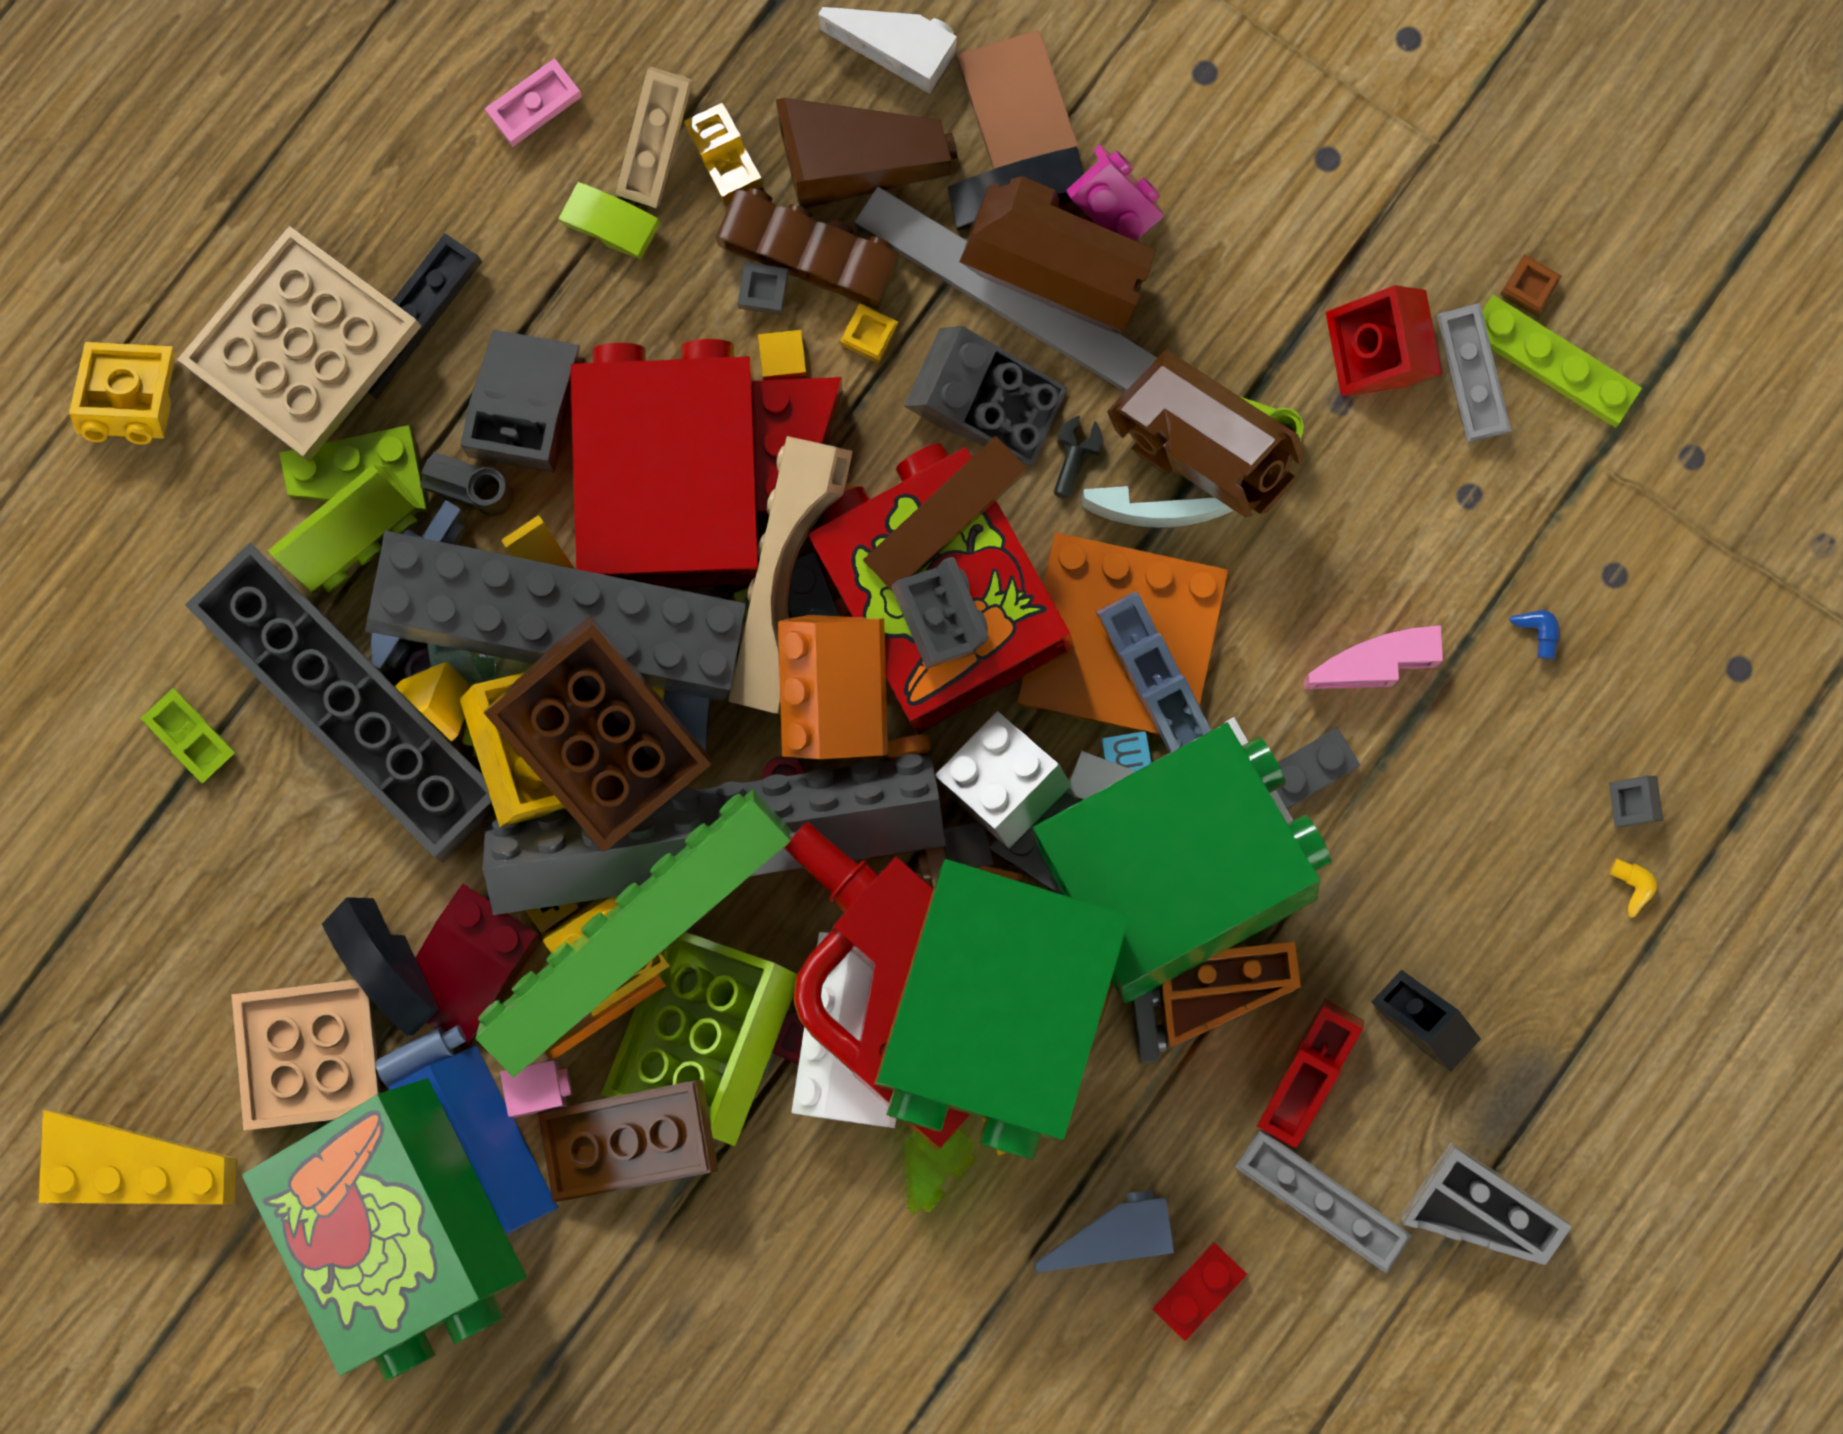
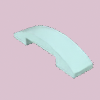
M1128 486L1084 489L1082 495V508L1112 521L1142 527L1192 525L1218 518L1234 511L1215 497L1130 504Z

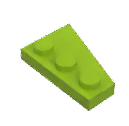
M409 425L327 442L310 462L294 450L279 453L287 495L291 499L327 502L370 466L378 465L389 467L422 507L419 512L429 513L425 492L420 487L422 477L413 432Z

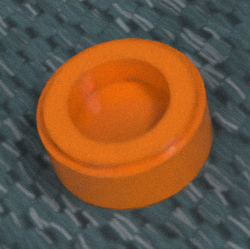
M914 735L888 741L887 759H890V761L897 760L899 757L908 754L919 756L929 754L931 751L929 735Z

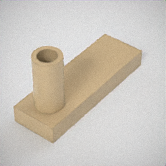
M654 67L647 69L615 195L654 208L660 206L686 104L691 92L692 79Z

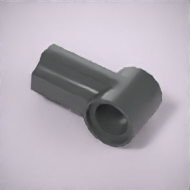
M433 452L432 456L426 461L422 472L421 489L478 508L480 512L489 516L501 515L511 506L513 501L512 488L496 469L491 467L480 468ZM492 483L499 484V492L494 498L490 500L480 499V493L486 485Z

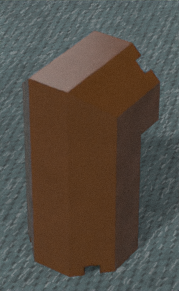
M1021 176L1011 179L1010 184L998 187L1000 183L989 185L976 213L959 262L982 278L1117 335L1122 332L1140 297L1138 292L1142 282H1146L1156 250L1061 210L1058 205L1060 199L1054 189Z
M1167 349L1107 410L1114 430L1123 439L1128 433L1132 436L1136 443L1131 449L1140 458L1164 474H1170L1172 470L1174 473L1181 474L1243 517L1252 516L1251 510H1255L1259 514L1267 513L1292 486L1295 475L1289 472L1292 462L1295 461L1300 465L1304 456L1298 434Z

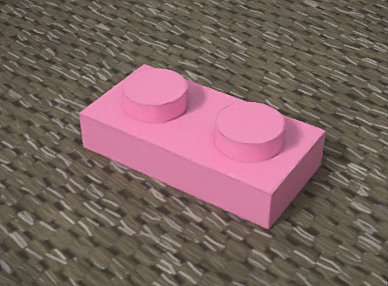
M554 58L487 106L485 111L509 144L514 147L579 100L582 95L578 87Z

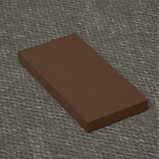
M694 1080L538 1112L553 1203L718 1172L703 1080Z

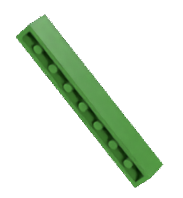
M754 789L744 797L738 793L728 800L719 811L722 815L709 827L705 823L698 826L685 839L687 846L675 856L671 853L663 856L651 868L650 873L652 876L640 886L637 883L628 886L615 900L618 905L606 916L602 912L593 916L582 927L581 932L583 935L571 946L568 942L562 943L549 955L546 960L549 964L537 975L533 971L524 975L512 989L515 994L503 1004L499 1000L493 1002L482 1012L478 1018L481 1023L478 1027L476 1040L513 1078L791 841L790 828Z

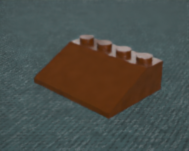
M591 615L553 645L484 710L486 717L603 852L608 850L712 765L708 753Z

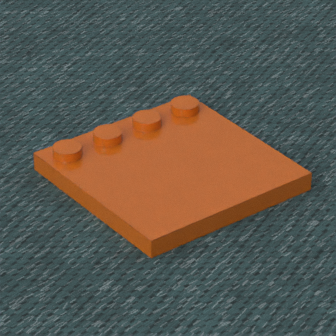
M1055 532L1043 585L1069 629L1075 649L1024 676L1017 706L1135 732L1146 731V734L1161 737L1114 650L1096 611L1133 592L1139 593L1157 632L1162 635L1181 675L1186 678L1200 707L1228 569Z

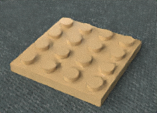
M289 226L177 360L198 378L310 462L417 333L421 325L414 317Z

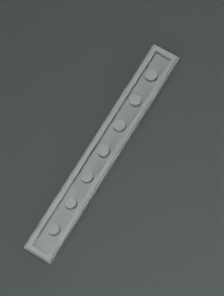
M877 187L854 222L855 227L869 236L879 237L893 245L895 252L1124 392L1157 359L1156 356L1120 334L1112 333L980 277L959 262L966 240Z

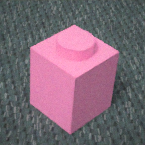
M554 1060L529 1065L514 1078L507 1071L500 1072L508 1117L516 1118L567 1107L566 1096L573 1094L568 1069L560 1070L559 1062Z

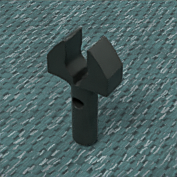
M1080 416L1070 419L1061 426L1057 443L1063 444L1067 453L1053 491L1054 495L1060 499L1070 498L1083 458L1090 454L1098 456L1100 453L1103 436L1096 421H1094L1090 438L1082 442L1080 446L1076 445L1077 439L1074 436Z

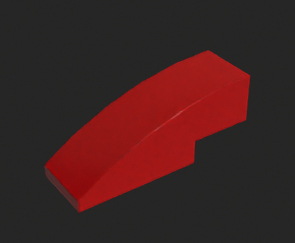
M1324 998L1280 1078L1256 1127L1297 1149L1341 1073V1067L1363 1031L1364 1020Z

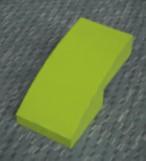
M580 182L575 186L558 218L565 227L600 239L606 247L640 260L661 224V221L653 215L617 197Z
M172 688L140 718L202 784L236 753L175 688Z

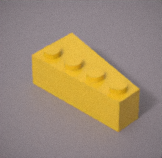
M43 1110L39 1203L235 1204L237 1158L58 1111Z

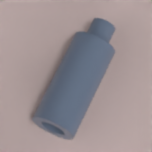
M459 1025L448 1031L438 1027L375 1061L376 1069L383 1083L389 1087L431 1064L455 1055L454 1047L466 1042V1036Z

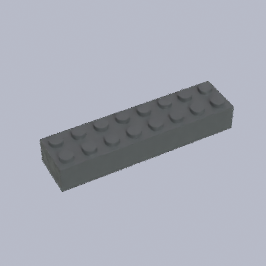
M385 531L365 631L534 664L553 645L591 615L652 688L723 701L731 690L745 603Z
M251 542L185 604L436 859L443 863L495 812L484 776Z

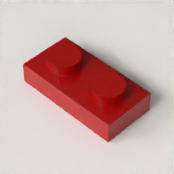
M1212 1242L1150 1309L1179 1337L1186 1341L1246 1277L1247 1273L1215 1242Z

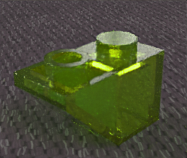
M958 1129L941 1149H934L915 1131L905 1141L908 1209L914 1215L920 1208L928 1214L946 1194L939 1187L948 1176L952 1174L959 1179L975 1161L976 1158L969 1153L975 1147V1144Z

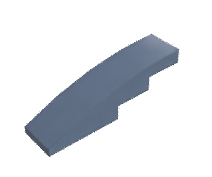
M1133 592L1096 611L1114 650L1168 751L1171 753L1210 732L1211 729L1186 678L1181 675L1162 635L1157 632L1139 593Z

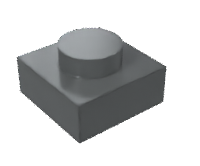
M745 262L738 308L782 315L789 275L788 268Z
M1642 776L1609 783L1615 827H1628L1663 821L1657 776Z

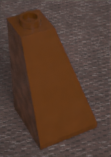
M791 98L776 99L779 127L798 206L803 208L874 193L877 187L887 190L951 175V160L958 158L953 134H944L942 122L939 119Z

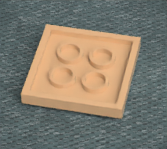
M356 980L231 995L244 1131L333 1121L381 1093L379 1074L375 1065L377 1048L372 1000L366 995Z

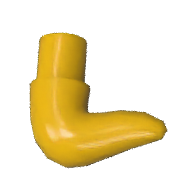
M1615 859L1609 875L1626 881L1625 884L1635 887L1628 905V915L1630 918H1633L1654 896L1657 890V880L1647 869L1635 863L1632 865L1620 859Z

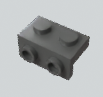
M954 557L944 559L937 568L899 579L891 586L926 669L974 654L988 641L986 619L983 613L977 610L969 592L970 585L967 575L958 567Z

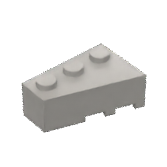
M1451 1141L1400 1215L1403 1225L1422 1228L1443 1234L1452 1239L1464 1240L1543 1265L1548 1263L1572 1228L1566 1218Z

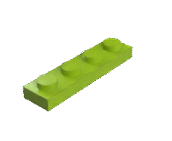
M1492 295L1482 310L1492 351L1616 428L1642 387L1495 295Z

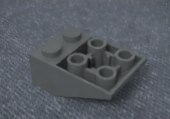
M955 326L939 328L904 407L933 424L982 446H985L997 436L1023 464L1033 466L1068 388L966 327Z
M493 330L469 402L460 444L467 457L554 473L571 393L570 364L577 363L580 346Z

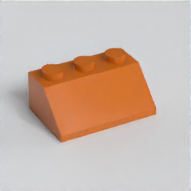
M806 615L778 621L782 756L832 759L887 755L884 618Z

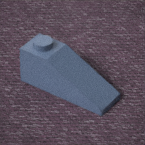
M1154 1190L1126 1193L1127 1203L1116 1204L1035 1261V1271L1038 1273L1174 1253L1166 1197L1155 1198Z

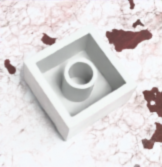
M998 711L935 774L948 795L1008 849L1071 786L1060 765Z

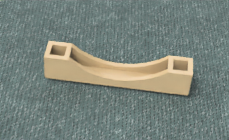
M787 436L785 445L782 446L778 453V479L776 488L771 492L767 502L769 520L766 533L762 535L758 543L757 552L760 561L756 577L751 581L747 597L750 606L747 620L741 626L738 644L740 651L737 665L734 667L728 702L781 714L778 621L789 619L788 596L791 574L802 544L822 514L843 496L853 453L851 450Z

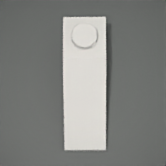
M822 7L818 14L821 31L929 94L957 52V36L954 35V31L950 26L939 19L933 18L930 21L918 14Z

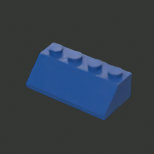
M478 1046L431 1064L388 1087L389 1090L426 1078L429 1079L506 1235L559 1208L557 1202L553 1203L551 1190L515 1119L508 1117L505 1099Z

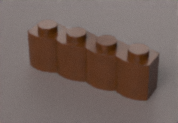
M749 188L745 192L736 189L716 235L718 246L764 265L788 268L789 275L798 277L827 291L838 293L854 302L879 309L898 265V253L893 251L894 247L891 243L875 236H870L868 240L858 238L852 235V228L839 221L830 220L828 224L818 222L812 219L813 214L809 210L795 204H789L788 208L772 203L773 198L761 190Z

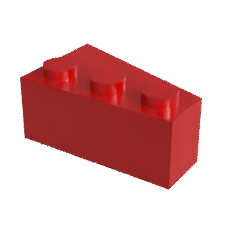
M841 377L753 381L757 512L760 522H768L769 520L767 502L771 492L776 488L779 474L777 457L780 449L786 443L787 436L826 445L836 408L843 391Z

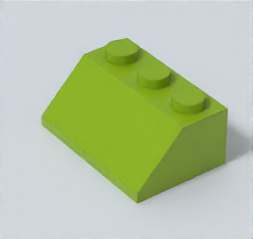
M372 465L268 551L273 558L311 592H321L325 589L330 593L349 578L345 571L357 561L365 565L381 553L382 546L380 543L383 541L385 531L404 534L406 529L412 528L418 522L414 515L422 507L389 467Z

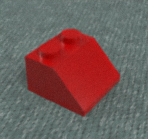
M1393 285L1325 312L1341 396L1408 387L1442 374L1428 296L1425 289Z

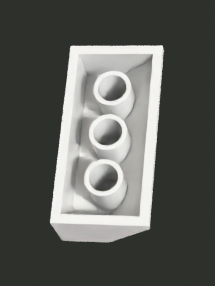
M819 932L817 946L829 933ZM850 951L827 977L823 984L821 997L828 1013L859 1040L872 969ZM804 1027L791 1113L829 1120L895 1128L896 1118L886 1115L888 1107L853 1076V1073L817 1042Z

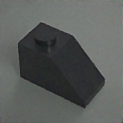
M1400 970L1371 1002L1378 1011L1422 1052L1450 1072L1481 1040L1457 1008L1403 970Z

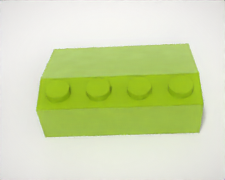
M684 932L662 951L663 956L670 965L659 973L666 986L636 1005L601 1095L611 1098L694 1080H703L712 1136L714 1139L736 1146L794 996L797 974L776 963Z

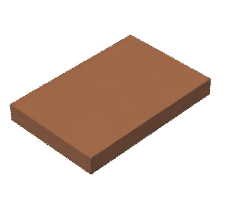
M1040 30L957 54V62L993 169L1023 159L1077 146L1079 152V147Z

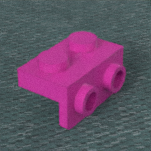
M1099 144L1094 149L1099 161L1066 191L1070 198L1099 226L1137 241L1164 217L1156 202L1161 196L1145 177L1138 181L1131 174L1134 170L1133 167L1119 151L1116 150L1110 154Z

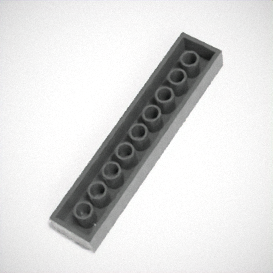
M908 754L899 757L897 760L877 763L862 761L851 767L838 769L816 768L808 773L792 776L771 775L763 780L746 783L730 781L718 787L700 790L684 788L605 852L599 848L568 810H558L543 817L501 828L497 819L485 822L483 873L493 915L616 897L633 883H637L640 886L652 876L650 870L656 862L668 853H671L673 856L677 855L687 846L685 839L692 831L703 823L708 827L722 816L719 811L728 800L738 793L744 797L752 789L759 794L790 828L791 838L808 821L853 860L946 846L931 754L923 756ZM782 848L751 876L804 867Z

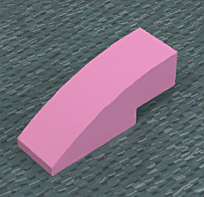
M1441 625L1410 628L1384 634L1359 643L1330 658L1310 672L1303 681L1304 690L1393 687L1399 680L1398 669L1436 668L1443 661Z

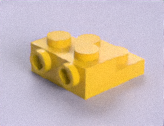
M85 342L69 410L76 434H81L83 438L91 442H104L108 436H124L128 441L139 445L150 443L152 438L164 439L172 403L168 392L176 358L173 347Z

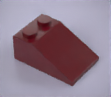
M462 883L435 922L415 957L439 1008L426 1023L434 1029L442 1027L445 1031L459 1025L467 1040L459 1046L467 1050L477 1035L478 1027L481 1023L478 1020L479 1016L493 1002L501 1001L543 940V937L508 913L493 915L490 901Z

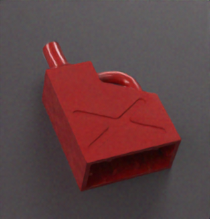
M807 821L783 849L832 893L828 901L836 904L845 913L833 926L831 932L807 957L796 976L793 999L798 1018L817 1042L848 1068L859 1082L889 1107L893 1091L876 1086L874 1083L933 888L896 856L879 875L866 864V860L857 864ZM850 951L872 969L859 1040L828 1013L821 997L823 984L827 977ZM948 1108L942 1132L908 1122L905 1123L934 1149H941L970 1114Z

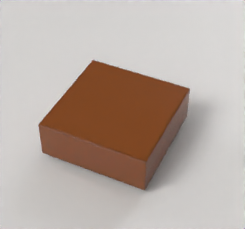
M1524 254L1500 295L1538 316L1562 276Z

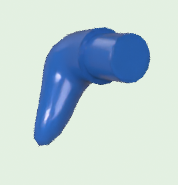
M1538 610L1514 615L1509 618L1510 622L1515 626L1538 629L1537 640H1539L1537 658L1555 659L1557 642H1559V623L1553 613L1548 610Z

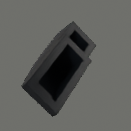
M1077 146L1023 159L948 186L956 229L961 230L972 227L976 213L989 185L1000 183L998 187L1010 184L1011 179L1021 176L1054 189L1060 199L1059 204L1073 201L1066 190L1083 175Z
M346 897L326 918L322 926L347 970L366 995L407 1036L414 1035L439 1008L405 935L390 934L374 898Z

